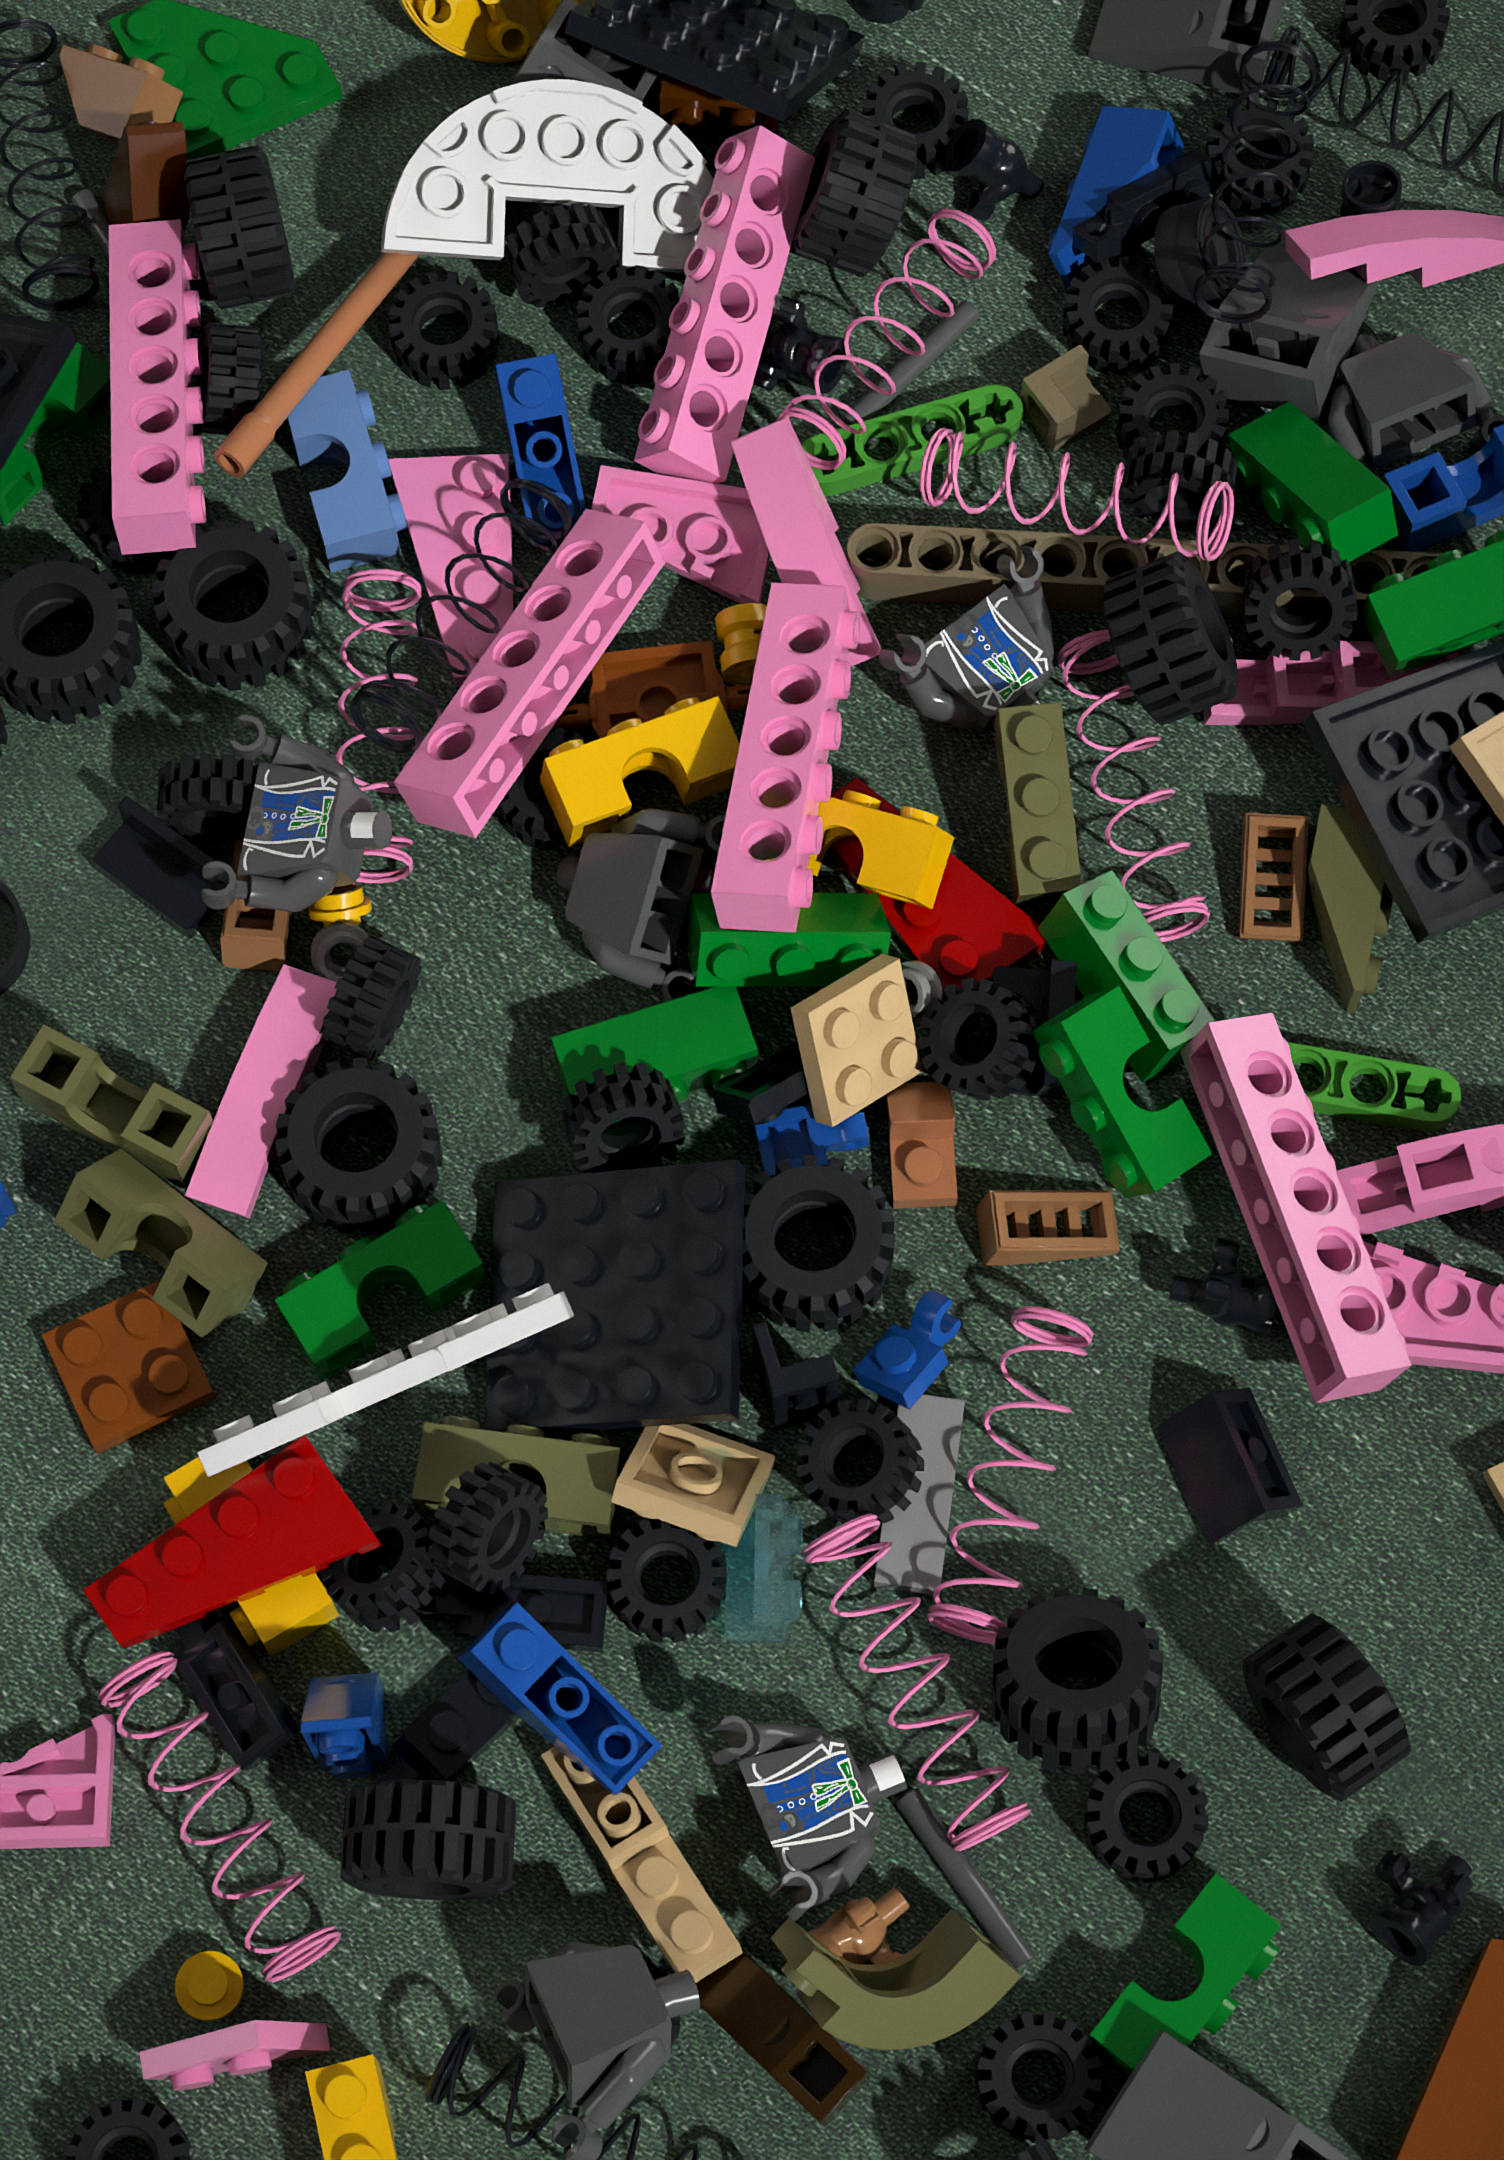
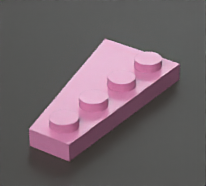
M509 454L388 459L391 477L402 504L408 533L412 540L419 569L429 597L448 595L444 581L445 569L453 558L462 554L477 553L473 538L474 528L480 519L491 513H505L500 502V491L507 481H510ZM511 489L508 490V498H509L510 502H511ZM497 517L487 521L479 534V545L482 554L497 557L513 566L512 524L509 518ZM468 558L456 563L450 574V586L454 596L471 600L490 611L498 620L501 629L514 612V591L497 581L484 567L480 558ZM486 560L499 576L514 585L512 571L493 561ZM445 599L432 602L431 606L442 643L459 652L468 661L472 670L498 633H486L476 628L462 616L452 600ZM458 602L469 616L488 628L495 627L494 623L479 610ZM444 650L450 665L460 670L466 669L458 658ZM451 671L455 687H461L468 675H459Z
M1363 1241L1372 1266L1381 1278L1383 1293L1395 1324L1404 1336L1411 1364L1504 1374V1284L1496 1287L1466 1277V1271L1442 1263L1440 1267L1405 1256L1403 1255L1404 1250L1377 1242L1376 1245Z

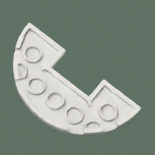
M543 79L521 82L494 90L492 93L474 100L463 108H459L440 123L421 143L406 164L388 204L382 231L381 252L501 260L504 257L506 200L563 205L581 203L582 206L590 204L595 207L619 208V266L635 270L637 265L646 267V271L684 273L685 262L695 247L702 223L699 218L700 209L710 194L714 179L705 166L707 161L676 125H669L657 114L642 106L643 102L609 87L577 80Z
M544 1284L513 1298L512 1301L517 1311L508 1315L504 1304H499L407 1345L412 1358L406 1360L400 1348L348 1371L353 1384L331 1393L325 1381L272 1404L277 1417L258 1426H254L250 1415H247L213 1430L217 1444L197 1452L207 1476L219 1473L367 1406L573 1317L574 1313L564 1291L554 1295L550 1284Z

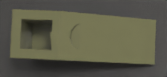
M1321 804L1307 862L1305 891L1345 1010L1355 1014L1362 994L1374 995L1382 958L1370 956L1374 935L1385 937L1392 900L1381 898L1385 880L1348 809Z

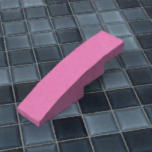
M1394 210L1346 216L1286 230V252L1311 280L1353 268L1367 284L1408 272L1424 288L1503 264L1504 217L1458 210Z
M788 416L734 439L731 445L752 507L781 582L845 586L850 611H857L860 617L857 649H848L846 661L852 667L878 656L882 648L857 596L861 588L835 534L839 528Z
M1340 641V647L1332 652L1321 651L1322 657L1312 660L1310 652L1306 650H1300V661L1289 660V650H1282L1279 658L1269 654L1266 660L1236 659L1238 669L1237 694L1233 699L1203 710L1205 725L1302 723L1312 711L1459 657V653H1453L1392 679L1389 678L1374 643L1370 641Z
M285 964L283 965L232 1074L187 1188L186 1197L250 1219L270 1161H277L278 1158L275 1140L279 1139L276 1123L279 1113L288 1114L285 1099L291 1090L302 1094L305 1091L302 1079L312 1071H315L325 1043V1038L322 1036V1031L325 1028L323 1020L330 1011L327 1009L330 998L336 994L337 989H335V985L337 982Z

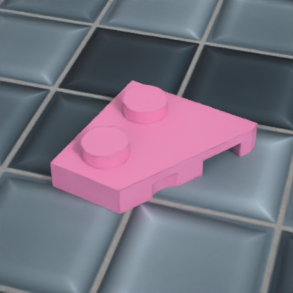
M101 1714L91 1719L93 1726L59 1743H55L52 1738L29 1749L20 1760L0 1764V1849L110 1846L116 1723L112 1714Z
M253 2020L140 2051L139 2053L144 2080H171L172 2089L174 2091H182L213 2084V2074L230 2071V2075L260 2072L270 2069L272 2067L271 2063L328 2052L330 2051L326 2023Z

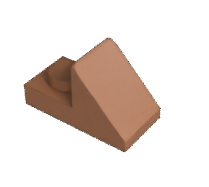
M936 1081L903 1083L885 1095L893 1209L957 1206L958 1195L954 1152L955 1113L951 1090Z

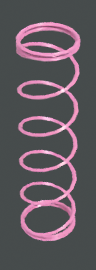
M947 208L937 210L931 216L927 226L930 239H921L913 242L904 252L902 261L904 277H893L885 280L875 290L873 298L875 316H863L855 319L845 329L843 342L846 355L828 357L823 359L816 367L814 385L817 395H802L792 399L777 418L779 420L786 416L788 418L794 416L805 419L826 433L835 444L838 451V459L833 461L819 459L804 450L810 466L823 470L837 469L846 459V446L841 435L822 416L810 410L794 406L807 399H818L823 409L840 427L853 434H864L866 432L865 422L856 411L836 399L822 396L819 387L820 372L830 362L849 360L856 374L871 389L885 395H893L896 392L895 383L888 373L866 359L851 356L848 344L850 333L857 324L867 320H877L885 335L899 349L910 355L922 356L925 353V345L918 334L896 320L880 316L878 308L880 293L887 285L906 281L912 294L926 309L940 317H952L955 314L954 306L947 295L923 280L909 277L907 263L909 255L916 247L925 243H932L947 264L956 272L969 279H980L983 276V270H987L996 259V247L992 236L986 228L972 216L959 210ZM947 217L966 224L985 243L988 250V259L985 262H979L967 249L953 242L940 239L935 229L936 220ZM946 245L962 252L973 262L956 255ZM962 269L976 272L978 271V273L976 275H973ZM912 283L922 285L934 291L946 302L950 311L943 313L933 308L919 295ZM883 322L893 324L906 331L920 345V350L913 351L901 344L893 337ZM855 362L862 363L877 371L891 385V389L884 390L876 386L864 376ZM826 402L846 410L859 422L861 429L857 430L846 425L832 412Z
M940 428L931 436L922 458L920 492L922 499L928 506H940L949 497L954 488L955 496L961 507L969 514H979L997 500L1005 487L1007 502L1015 519L1023 525H1032L1046 515L1059 496L1062 516L1068 528L1076 535H1086L1097 528L1113 506L1116 526L1123 540L1130 546H1140L1151 539L1161 527L1168 514L1171 537L1178 551L1186 557H1194L1199 554L1202 560L1214 561L1222 553L1232 525L1234 495L1228 482L1216 481L1208 489L1198 516L1196 528L1197 550L1187 551L1180 545L1177 539L1174 524V497L1179 482L1177 472L1171 477L1168 500L1155 526L1146 537L1141 540H1132L1125 534L1119 514L1118 498L1124 474L1123 462L1119 463L1116 467L1113 491L1100 517L1089 528L1077 529L1068 518L1064 497V482L1070 465L1069 452L1062 456L1059 480L1054 494L1042 512L1032 519H1024L1020 516L1012 500L1010 474L1016 459L1017 444L1015 441L1008 446L1004 476L993 497L980 508H970L966 505L958 487L957 472L964 443L962 431L955 434L952 429ZM947 436V470L943 484L937 496L933 499L931 493L933 461L942 439ZM1220 491H1222V512L1208 537L1213 507ZM1214 538H1215V541H1214V543H1213V545H1212L1210 551H1208V546H1209V544H1210V543L1214 540Z
M391 569L362 570L347 577L342 584L343 607L352 618L364 625V627L357 629L344 639L340 647L341 659L352 672L363 678V680L354 683L342 693L338 701V707L343 718L359 731L361 730L345 712L344 701L347 695L355 688L370 681L390 678L389 674L370 676L353 667L346 654V648L350 640L370 629L393 635H411L418 632L416 623L407 620H385L376 623L365 621L352 611L349 602L362 609L377 612H393L415 605L422 597L421 584L411 575ZM389 580L410 586L415 592L413 595L403 599L378 601L355 595L351 592V589L358 582ZM401 625L410 626L414 629H390L383 626ZM393 673L395 679L411 680L404 682L414 686L419 682L413 675ZM379 684V685H384V686H388V687H394V685ZM383 727L376 729L392 740L404 741L414 738L411 729L406 727ZM397 732L407 733L408 735H393L385 733ZM360 733L353 736L340 746L336 754V760L343 765L342 755L346 747L366 737L365 734ZM354 776L355 783L361 785L359 787L361 791L375 790L383 793L400 794L397 788H387L396 787L394 781L370 784ZM392 836L391 841L395 842H390L387 848L365 849L364 855L390 857L402 861L406 865L397 870L385 872L360 871V876L356 882L388 883L407 877L413 870V860L410 855L399 848L411 846L414 844L413 840L404 836Z
M1099 630L1079 636L1065 644L1057 654L1058 667L1063 670L1062 682L1069 691L1081 697L1096 700L1082 713L1076 725V734L1083 743L1098 750L1111 752L1097 765L1090 777L1091 788L1098 796L1111 802L1127 804L1112 817L1105 829V841L1111 848L1126 855L1143 857L1128 869L1123 876L1121 884L1125 888L1128 877L1138 867L1154 857L1171 855L1187 850L1190 843L1181 841L1161 847L1155 851H1134L1117 846L1111 839L1113 824L1125 812L1138 804L1168 799L1174 795L1176 790L1164 788L1147 793L1137 799L1108 796L1097 787L1096 776L1109 760L1121 752L1152 747L1158 744L1161 739L1157 735H1150L1135 739L1122 746H1105L1089 741L1082 733V723L1095 707L1106 700L1135 696L1132 691H1128L1131 690L1129 685L1119 687L1102 695L1080 692L1073 688L1068 681V673L1075 675L1092 674L1119 665L1116 654L1099 661L1073 664L1080 655L1092 647L1105 641H1111L1108 630ZM1078 650L1068 662L1064 661L1068 655ZM1202 895L1191 896L1166 904H1147L1133 900L1137 907L1149 909L1142 913L1148 923L1167 915L1182 912L1201 913L1198 917L1185 924L1166 930L1154 931L1161 942L1175 940L1197 931L1207 923L1210 916L1208 907L1202 903L1206 897Z
M1024 1306L1014 1310L1011 1323L1017 1331L1046 1344H1027L1012 1348L1000 1356L998 1364L1002 1374L1012 1386L1037 1402L1020 1401L1000 1404L985 1412L982 1419L987 1433L993 1440L1022 1460L1006 1459L980 1463L970 1469L966 1476V1481L971 1491L979 1500L1009 1519L985 1518L966 1521L951 1529L949 1536L955 1550L965 1560L994 1578H958L944 1582L934 1589L933 1598L936 1604L930 1606L929 1613H927V1619L937 1628L950 1634L982 1643L995 1644V1638L1000 1627H1007V1624L996 1617L974 1609L952 1604H942L939 1599L941 1590L945 1587L960 1584H989L1018 1589L1024 1586L1021 1582L992 1570L967 1554L955 1539L957 1532L965 1527L988 1524L1017 1526L1034 1530L1040 1527L1037 1523L1005 1510L982 1495L973 1484V1475L979 1469L993 1466H1023L1051 1472L1056 1470L1054 1465L1028 1456L999 1438L988 1423L990 1415L999 1410L1020 1407L1049 1409L1066 1414L1072 1412L1070 1407L1042 1398L1015 1381L1005 1368L1006 1359L1013 1353L1027 1350H1055L1084 1357L1088 1353L1081 1348L1090 1345L1094 1335L1090 1327L1078 1318L1063 1312L1036 1306ZM1022 1319L1052 1322L1074 1330L1082 1336L1056 1334L1035 1327ZM964 1621L978 1624L992 1631L975 1628Z
M872 1513L852 1519L818 1537L802 1550L801 1555L805 1557V1562L811 1564L848 1558L881 1549L838 1588L832 1597L829 1608L834 1615L856 1617L911 1604L878 1633L864 1649L858 1665L863 1671L872 1673L890 1672L941 1660L896 1702L888 1718V1724L891 1727L899 1729L920 1728L972 1716L925 1760L920 1767L917 1780L924 1785L937 1786L1003 1772L992 1784L971 1801L950 1824L947 1838L951 1840L950 1844L955 1845L953 1850L960 1852L1021 1821L1030 1814L1031 1809L1027 1808L1028 1803L1020 1802L978 1822L956 1836L952 1834L965 1816L1007 1778L1010 1769L1006 1766H996L943 1779L928 1780L923 1777L929 1765L978 1720L980 1711L969 1709L909 1723H896L894 1721V1716L900 1707L949 1662L950 1654L939 1653L879 1667H869L864 1663L870 1651L890 1631L915 1611L921 1602V1598L910 1597L854 1611H839L835 1607L842 1593L891 1548L892 1543L886 1541L842 1552L865 1539L879 1528L881 1522L877 1520L878 1516Z
M156 1652L118 1672L100 1689L98 1699L102 1701L101 1705L108 1708L124 1704L116 1722L117 1732L123 1737L134 1739L153 1738L182 1729L162 1749L152 1764L148 1775V1785L154 1790L165 1792L184 1791L216 1781L203 1793L186 1814L180 1828V1838L185 1843L200 1846L228 1841L252 1832L230 1853L219 1867L213 1879L212 1893L219 1898L240 1899L262 1894L286 1885L259 1912L245 1936V1948L250 1952L262 1954L279 1952L264 1965L261 1975L266 1976L265 1981L268 1982L280 1981L321 1958L339 1942L342 1933L337 1932L338 1927L328 1925L310 1932L298 1940L278 1946L257 1948L251 1944L253 1931L263 1917L304 1879L305 1873L298 1872L274 1883L245 1892L228 1894L218 1889L221 1875L229 1864L247 1845L272 1824L273 1819L267 1818L232 1833L209 1839L195 1840L186 1835V1827L189 1820L198 1808L222 1784L240 1770L241 1765L236 1764L211 1776L182 1785L159 1786L154 1781V1773L157 1766L166 1754L189 1731L209 1715V1712L204 1711L172 1726L145 1733H128L123 1728L122 1720L133 1702L138 1697L158 1686L175 1670L177 1659L174 1658L172 1652ZM163 1664L139 1683L124 1691L113 1694L136 1676Z

